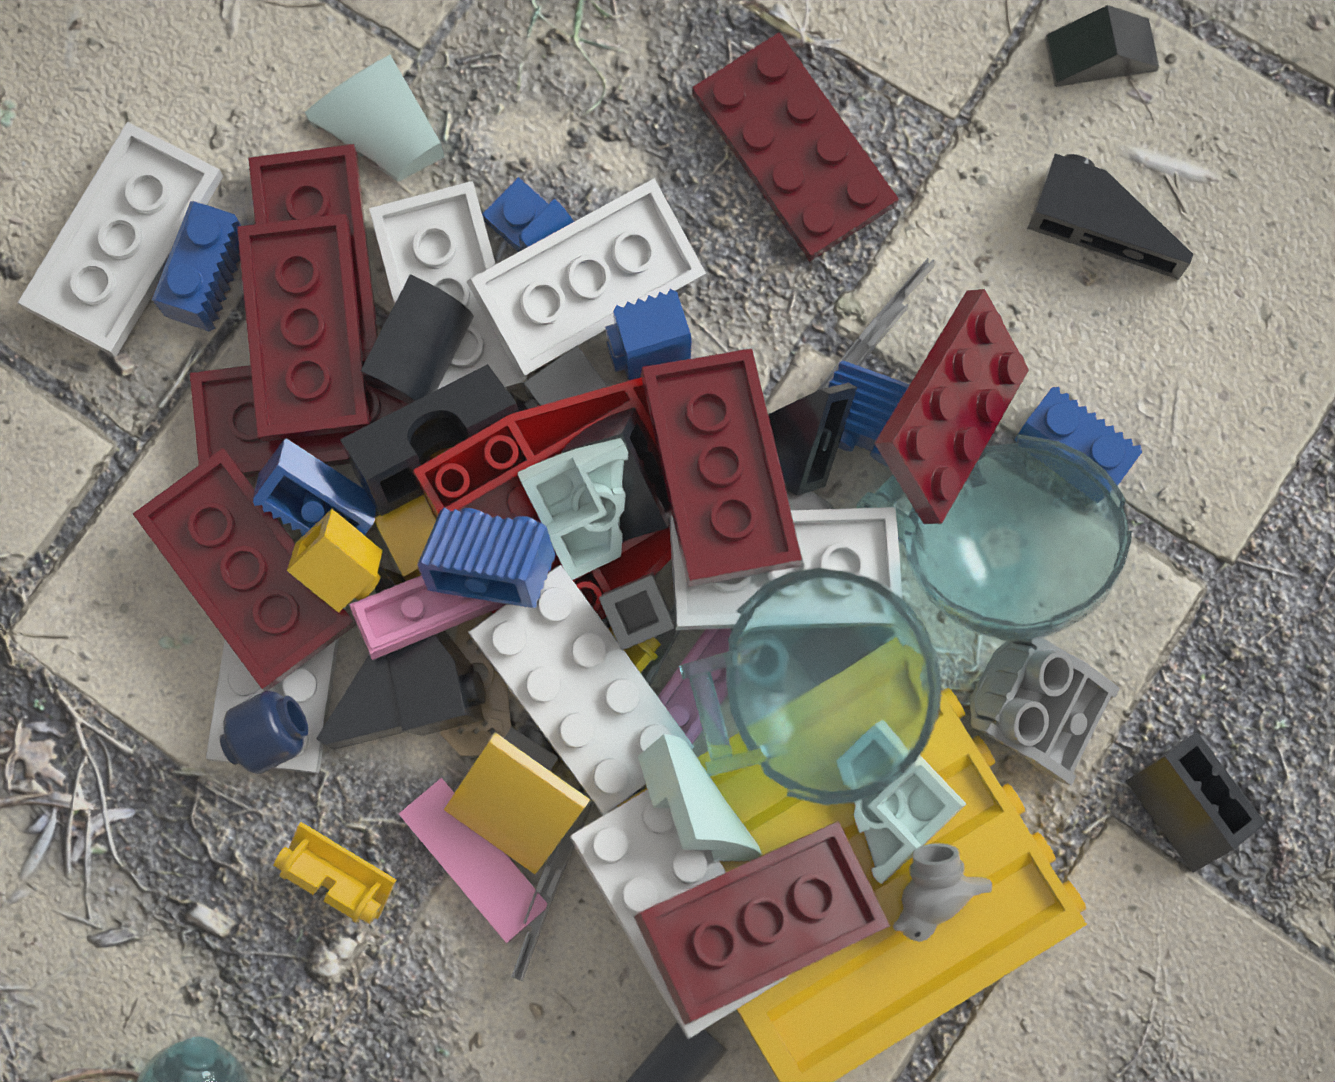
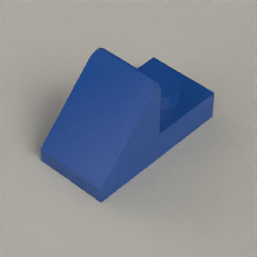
M519 177L482 214L484 222L518 252L575 222L556 199L548 204Z

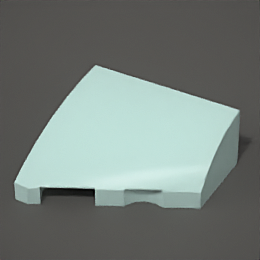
M391 55L355 74L322 97L305 112L312 126L317 129L320 126L343 141L344 145L354 144L358 156H366L378 164L381 171L398 182L445 157L440 140Z
M622 438L577 448L517 472L542 524L547 526L553 548L560 562L572 580L621 557L623 534L619 525L620 515L624 511L625 492L622 488L624 460H628V451Z
M888 721L876 725L837 764L844 787L852 794L855 803L854 818L859 833L864 832L875 865L871 870L874 878L880 884L891 877L913 856V852L917 848L924 846L966 805L962 798Z
M663 734L638 756L653 808H670L683 850H711L714 861H752L762 855L759 845L724 799L685 740Z

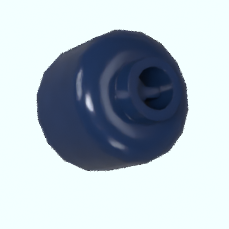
M267 690L234 706L226 712L223 720L224 734L220 735V746L229 762L234 765L240 764L249 772L262 774L302 752L304 737L308 735L309 731L308 723L301 707L291 696L283 697L277 692Z

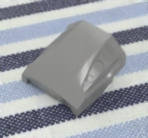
M1020 630L994 651L970 698L972 728L1010 748L1050 777L1072 786L1076 778L1073 772L1110 698H1115L1120 688L1089 664L1060 649L1039 634Z

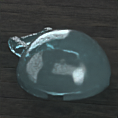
M1018 434L1017 443L985 447L942 524H923L913 506L909 515L896 507L898 542L905 546L908 565L914 579L928 600L956 624L978 635L1003 641H1031L1053 636L1078 624L1106 601L1121 576L1132 541V530L1128 528V521L1124 512L1126 500L1105 469L1083 452L1059 441ZM892 474L875 493L867 492L857 502V508L895 507L894 504L904 495V491Z
M813 568L792 571L765 583L736 610L741 615L728 638L729 652L679 665L682 680L689 678L711 759V761L705 762L709 776L760 764L763 773L767 777L790 790L786 796L823 805L856 802L879 793L889 786L917 761L930 741L939 716L942 690L938 656L926 627L909 604L887 586L853 572ZM726 668L730 711L740 736L749 750L733 754L711 675V672Z

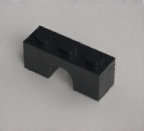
M487 364L340 440L356 478L380 515L383 516L424 495L412 470L424 464L432 454L445 448L454 447L509 414L519 412L515 400Z

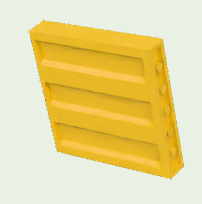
M906 633L697 757L724 799L759 845L762 853L761 856L839 821L890 925L867 938L788 975V978L736 1009L779 1082L836 1081L1088 925L1081 915V912L1086 910V905L1081 895L1069 880L1061 883L1050 865L1056 861L1051 847L1038 831L1031 835L1020 817L1025 812V808L1019 796L1010 784L1006 783L1001 787L990 769L995 764L991 751L979 735L973 738L970 737L960 721L961 718L965 717L961 703L950 688H946L943 691L940 689L930 673L936 669V666L928 650L919 640L912 644ZM887 721L966 803L925 845L942 843L956 847L959 850L960 860L964 863V876L984 877L992 882L991 892L973 896L956 915L938 924L934 933L927 940L921 942L911 940L901 932L893 929V924L898 920L904 909L902 903L903 891L912 880L910 866L913 863V856L884 883L880 884L874 878L871 868L875 867L870 849L864 832L859 833L854 818L855 803L852 794L844 787L837 765L876 725ZM645 788L644 790L640 791L639 793L620 803L619 805H617V808L623 805L624 803L630 801L631 799L635 798L636 796L640 795L641 793L647 791L648 788ZM720 861L726 872L750 862Z

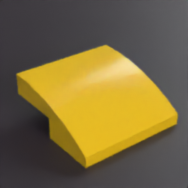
M495 733L447 803L444 811L526 869L536 874L590 799Z

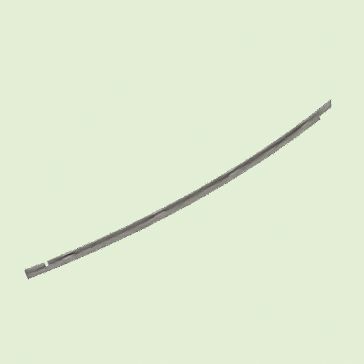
M927 258L872 320L839 362L846 361L857 366L864 362L908 309V304L904 306L902 302L934 268V259L928 263L929 258ZM839 362L816 391L828 388L829 381L833 380L834 372L838 370ZM673 605L670 610V614L675 623V613ZM674 628L655 636V639L661 644L655 651L658 657L655 661L651 660L641 672L649 686L654 681L681 630H675ZM580 785L578 792L590 799ZM591 799L550 854L523 923L526 924L537 893L547 902V907L528 924L532 927V931L526 934L511 976L514 979L524 980L548 911L574 849L570 835L583 828L593 806Z

